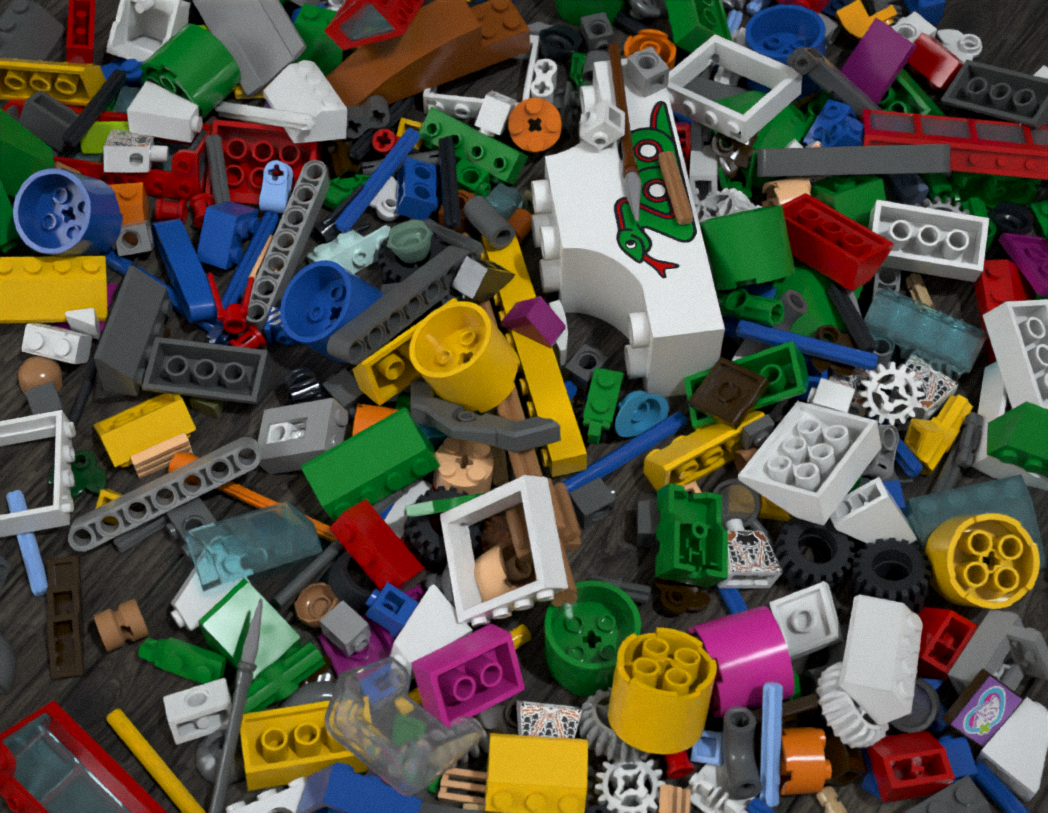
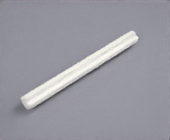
M220 102L219 106L215 107V111H218V116L223 118L310 131L311 126H315V121H312V115L229 102Z

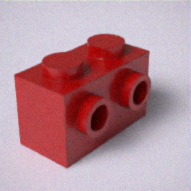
M921 32L914 41L917 48L907 62L909 64L907 67L915 74L920 75L922 73L928 79L925 82L934 90L943 89L947 91L964 62L934 37Z

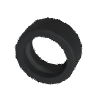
M348 551L334 563L329 571V584L332 592L340 601L343 600L353 609H369L370 607L365 602L375 588L381 591ZM347 569L361 574L369 583L371 591L362 589L355 584L349 576Z

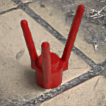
M208 273L210 288L217 308V319L224 321L223 328L227 332L232 334L242 333L246 329V316H248V306L254 278L249 277L245 295L241 299L240 304H230L226 309H223L212 273Z

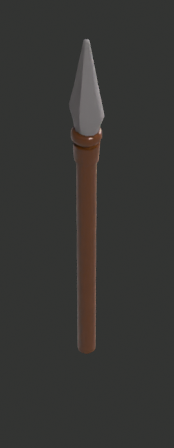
M612 43L608 46L615 102L616 107L625 112V135L620 138L623 155L622 175L625 178L624 192L634 219L638 222L641 180L633 151L620 49L617 43Z

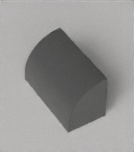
M39 90L25 101L19 123L35 136L63 153L69 145L66 146L63 143L62 136L79 114L47 93Z

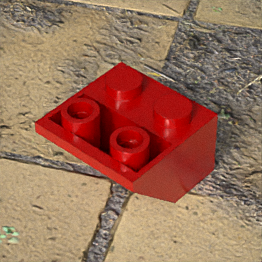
M923 607L920 613L914 612L923 623L917 675L924 679H941L945 681V684L949 678L948 673L979 626L952 610Z
M927 730L886 736L874 745L866 747L883 803L934 795L950 786L955 779L945 747Z

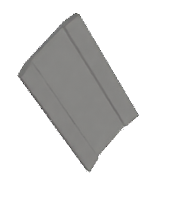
M192 0L211 34L219 39L234 57L241 73L240 84L247 96L251 97L262 90L289 64H292L307 48L279 0Z

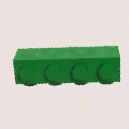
M433 107L430 108L419 131V136L425 139L423 145L435 151L438 150V140L440 138H445V136L451 137V140L454 141L456 162L459 163L463 158L489 171V174H491L490 180L502 186L506 182L515 185L529 157Z

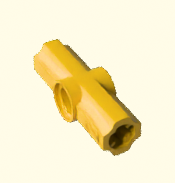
M950 395L938 416L932 418L931 422L943 430L944 434L922 458L915 456L923 465V469L920 471L921 475H931L945 452L948 453L954 445L961 431L960 428L965 422L966 415L970 414L973 408L965 397Z

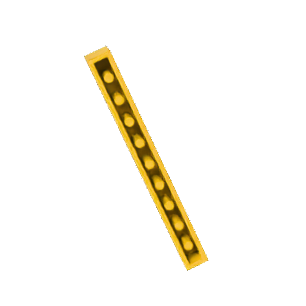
M516 234L512 242L501 249L494 248L482 236L484 252L481 253L480 259L494 261L515 274L514 278L492 297L494 306H499L501 310L498 312L501 328H506L502 326V321L514 304L519 301L535 298L536 295ZM506 328L505 338L516 351L520 360L517 373L520 372L521 379H519L521 394L528 397L529 402H526L528 417L550 418L560 425L561 440L545 445L540 450L543 466H549L552 477L586 470L587 452L553 348H548Z

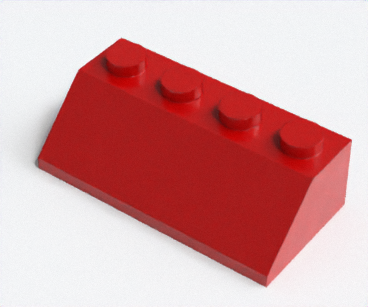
M807 193L782 204L792 256L818 270L820 274L838 282L846 289L853 291L869 282L893 249V242Z
M1008 259L985 260L983 272L974 282L988 366L997 360L983 315L1005 302L1035 300L1031 284L1016 264Z

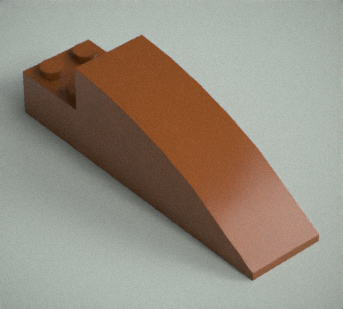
M435 0L419 9L407 31L402 36L361 46L325 78L346 107L362 105L368 98L375 95L384 97L389 105L423 92L425 89H431L530 51V29L511 0H489L471 8L465 0ZM389 26L379 34L394 31V28Z

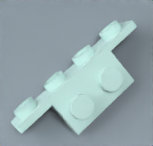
M385 225L365 237L354 230L347 233L342 232L335 240L315 247L313 252L306 255L310 264L322 260L333 261L355 274L379 260L378 251L381 249L383 240L388 241L387 236L391 228Z

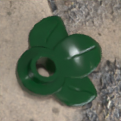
M75 451V461L71 462V470L74 475V486L71 487L73 501L86 488L90 492L99 495L101 489L106 488L107 478L105 472L97 466V459L91 451ZM86 460L83 465H77L80 461ZM54 468L49 474V485H54Z

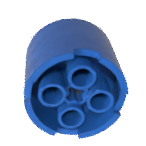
M777 5L758 12L749 20L745 30L746 48L789 67L791 66L787 64V57L797 48L814 47L825 57V24L818 14L802 6ZM802 75L801 94L792 102L800 103V99L812 93L817 94L821 87L807 75ZM746 78L748 89L769 93L772 90Z
M58 168L44 169L31 175L20 187L13 207L15 227L22 240L30 248L38 252L57 256H97L102 252H107L114 245L120 234L123 214H120L119 204L115 197L116 193L108 184L97 178Z
M328 260L317 261L300 270L288 284L281 301V323L285 332L294 340L335 363H347L329 356L327 344L330 337L379 300L384 294L336 262Z

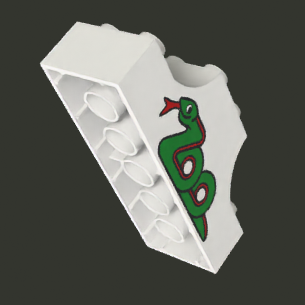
M626 58L621 59L634 157L636 158L639 178L641 180L639 221H635L624 192L625 178L622 175L623 155L620 138L599 150L580 137L579 122L580 143L564 152L545 156V179L531 181L532 201L535 212L534 215H531L533 241L535 248L541 247L543 259L539 260L543 293L557 291L558 300L562 304L564 313L571 312L591 315L608 322L621 331L630 341V345H625L624 347L628 378H642L645 392L658 394L663 397L685 395L684 377L711 369L720 359L725 328L667 87L644 98L626 76L628 60ZM610 60L594 62L593 85L580 87L582 114L603 100H607L616 106ZM671 151L674 153L693 213L691 224L682 226L677 223L658 161L661 152Z

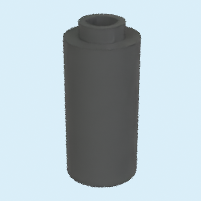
M475 196L467 201L463 214L494 248L501 249L508 246L515 236V229L485 197Z

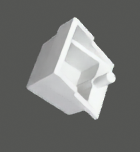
M120 0L106 52L125 59L133 58L137 62L146 61L177 31L188 24L190 3L183 0Z

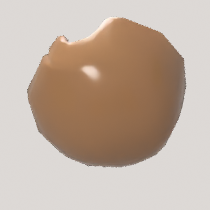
M34 356L25 360L20 365L18 371L21 391L26 395L25 390L53 381L57 392H59L63 386L62 370L59 363L54 359L43 356Z
M310 584L301 591L297 601L294 602L297 613L296 617L309 627L314 629L321 628L320 620L341 601L332 592L329 584Z

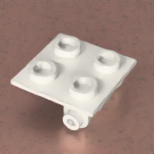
M724 761L722 765L706 763L699 773H695L691 777L689 786L686 788L691 790L690 802L704 813H748L746 808L755 797L760 799V793L748 799H737L730 794Z

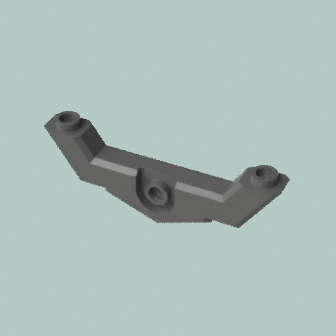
M814 47L797 48L787 57V64L796 72L810 77L826 93L831 92L838 101L851 105L859 122H861L862 109L883 111Z
M415 380L411 382V416L418 424L435 428L451 438L477 441L514 453L556 443L561 440L560 425L550 418L546 419L537 416L516 422L488 413L481 416L472 411H464L461 405L435 398V391L428 383H421Z

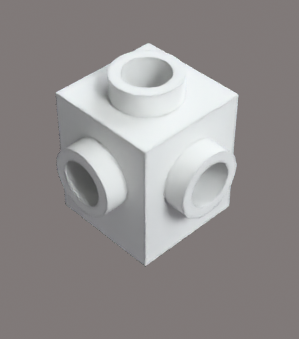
M603 100L581 114L580 137L599 150L625 135V112L607 100Z

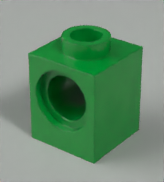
M462 158L456 165L458 190H465L475 194V196L486 198L491 189L489 171Z

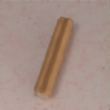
M671 151L661 152L658 161L677 223L682 226L691 224L693 213L674 153Z

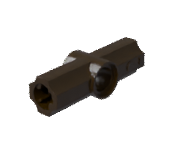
M347 136L346 139L325 140L328 158L332 160L335 175L337 178L339 177V180L360 175L357 161L349 157V148L354 144L353 138H348Z

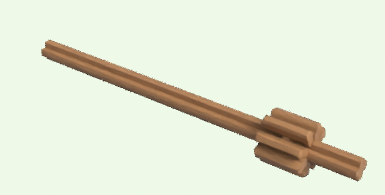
M464 232L462 233L463 235L471 238L469 234ZM475 300L474 303L482 307L497 326L490 300L487 302ZM515 386L509 396L497 405L495 409L498 417L517 422L525 420V416ZM534 448L518 453L508 451L516 479L524 475L543 477ZM548 478L568 589L553 594L552 605L560 607L564 603L572 604L578 599L576 594L577 588L565 551H576L581 545L579 538L581 530L567 487L560 482L553 486L551 478ZM523 502L506 509L505 516L516 555L519 560L526 562L531 558L533 561Z

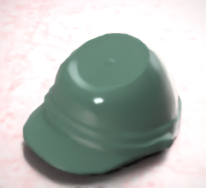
M421 220L407 221L392 227L389 231L387 247L404 263L416 264L427 257L433 232Z

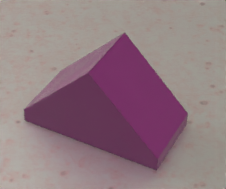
M541 296L516 302L502 321V326L548 348L553 347L565 330V324Z

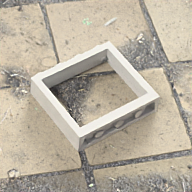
M530 35V45L532 46L530 51L512 57L529 60L522 101L530 98V86L534 81V65L539 57V36ZM438 86L424 90L423 105L424 113L426 114L433 107L450 116L477 119L484 101L481 98L436 94Z
M713 35L669 72L667 92L672 111L745 144L801 94L802 75L792 67L718 35ZM714 63L772 90L742 115L683 87L710 64Z
M63 410L0 421V446L56 436L53 505L0 515V537L70 525V512L74 510V503L71 497V487L74 486L71 462L75 461L72 438L75 437L76 430L74 423L68 420Z
M524 475L440 514L458 623H471L472 627L489 625L490 619L510 617L513 610L530 609L534 607L533 602L554 599L553 594L568 589L547 477ZM523 502L537 581L482 603L480 590L474 576L475 561L468 526Z

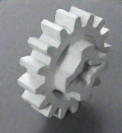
M889 362L887 369L882 364H877V373L868 370L869 381L861 380L860 382L866 386V389L858 392V395L866 399L860 404L861 407L870 408L866 415L871 418L877 414V423L882 424L885 418H887V423L894 425L895 419L902 424L906 423L905 415L914 418L916 415L912 409L914 407H922V404L917 401V397L925 395L924 392L917 391V387L923 383L921 380H913L916 372L911 370L906 373L905 364H900L896 369L894 362ZM892 374L888 381L883 383L877 382L881 377ZM905 381L909 386L910 395H907L904 389ZM880 389H893V391L897 393V395L901 396L902 399H889V396L886 395L885 392L881 391ZM872 392L876 393L879 399L878 408L873 401ZM901 404L906 405L900 411L890 413L893 411L894 407Z
M638 757L635 764L629 759H625L621 764L619 759L612 758V765L605 761L602 763L604 773L597 772L596 781L601 784L595 785L594 789L595 794L601 795L598 798V805H607L611 813H647V811L657 813L658 806L656 803H659L660 785H665V782L657 781L661 778L662 771L661 769L652 770L654 760L651 759L644 763ZM647 779L651 785V795L648 793V789L644 787ZM609 781L612 782V786L616 789L613 796L609 793ZM636 783L635 790L630 788L628 791H624V785L630 787Z

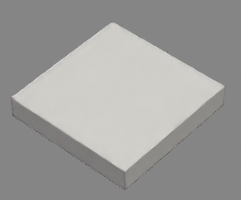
M825 581L769 602L772 614L783 634L790 660L843 641L830 587Z

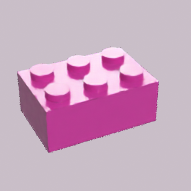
M492 623L411 662L426 719L443 730H447L525 690L512 635Z

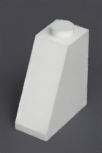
M145 82L127 109L130 133L191 143L195 135L202 128V117H199L198 105L152 82Z
M704 145L702 151H691L689 178L695 207L699 204V201L706 199L707 195L711 196L718 190L717 156L712 152L711 145Z
M880 477L848 493L830 516L836 530L865 543L871 542L875 544L876 539L883 538L886 541L889 540V537L896 538V541L908 540L909 544L917 540L907 518Z
M217 537L211 541L171 602L174 608L171 615L180 628L185 626L190 631L200 626L198 621L243 578L249 582L222 538Z
M435 584L429 587L393 643L390 654L391 665L397 673H402L408 682L415 678L411 662L472 632L471 627L467 623H458L456 609Z
M1027 697L982 749L975 760L977 764L980 762L985 763L1009 790L1027 804L1040 787L1048 747L1047 709L1042 704L1033 702Z

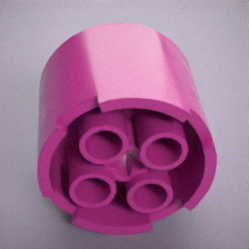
M766 606L752 608L699 623L688 629V634L703 643L702 648L712 660L716 661L717 669L709 703V711L714 718H724L726 711L734 707H744L749 710L762 707L763 685L765 683L776 682L781 684L783 687V700L793 697L794 675L789 652L780 627Z

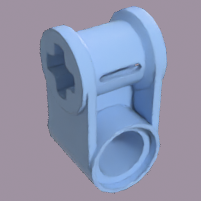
M275 160L265 166L259 201L260 211L284 213L291 197L293 171L288 164ZM279 169L284 171V175L278 178L273 175L274 171H279Z

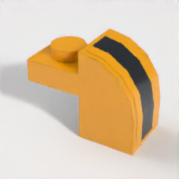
M857 0L836 11L835 17L841 24L844 33L854 41L860 42L875 18L891 26L894 24L893 19L896 18L897 12L893 5L869 17L861 1Z

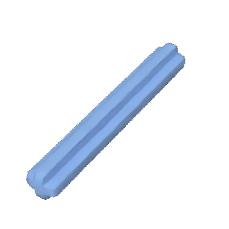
M15 490L7 494L6 498L10 513L28 510L22 491ZM34 531L16 534L31 590L36 597L46 595L49 584Z
M776 682L763 685L760 769L762 789L760 800L770 808L779 804L783 687Z

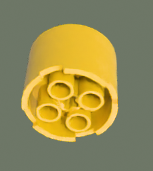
M459 301L439 307L425 317L418 325L410 342V359L416 370L441 400L461 405L464 411L478 410L480 413L491 410L503 402L515 387L513 381L516 377L518 366H520L519 357L487 312L475 303Z
M987 513L952 517L941 523L933 531L925 547L928 561H931L932 565L931 586L941 597L957 605L990 609L1011 606V604L1022 598L1028 590L1031 591L1037 580L1040 568L1037 544L1033 542L1028 532L1021 526L1022 523L1007 515ZM983 557L990 559L989 565L982 563Z
M656 628V633H647L639 636L633 633L622 642L617 655L608 707V720L615 734L625 743L649 753L673 754L689 749L701 738L717 667L716 661L712 660L702 648L703 643L700 640L682 631Z

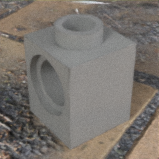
M651 46L642 51H637L628 57L626 76L645 98L668 87L670 68Z
M143 220L122 224L120 234L112 246L113 250H118L119 256L152 251L155 243L150 221ZM133 232L136 234L138 244L131 245L127 243L125 233Z
M343 600L320 620L323 634L347 657L355 651L359 652L364 649L370 640L369 624Z

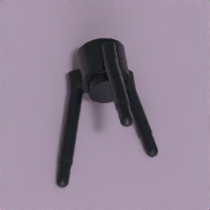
M360 184L335 210L313 227L314 233L322 243L327 244L337 238L339 230L336 228L335 218L364 189V185ZM365 224L352 230L361 233L369 229L371 225Z

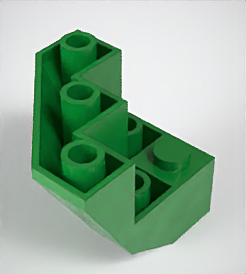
M753 90L715 100L714 102L743 115L768 93ZM790 103L756 133L758 139L752 147L756 151L757 149L785 148L793 139L800 143L806 127L803 113ZM722 140L721 143L724 148H728V143ZM740 168L744 174V179L747 181L749 169ZM755 168L752 187L755 188L757 186L762 191L763 185L774 181L776 177H757V168Z
M799 261L794 263L795 273H792V275L760 283V285H773L777 292L774 299H778L788 289L797 291L805 299L808 306L807 312L796 320L790 332L813 338V334L819 327L833 325L844 334L847 327L827 293L830 285L838 282L820 274L818 270L806 263ZM863 286L854 290L857 301Z

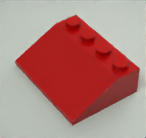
M213 119L212 135H219L221 137L231 202L259 205L264 169L271 161L278 160L291 167L293 171L291 194L304 165L312 160L322 161L324 141L293 143L284 127ZM208 162L205 193L210 194L214 199ZM279 169V171H274L273 175L278 178L284 175V171Z

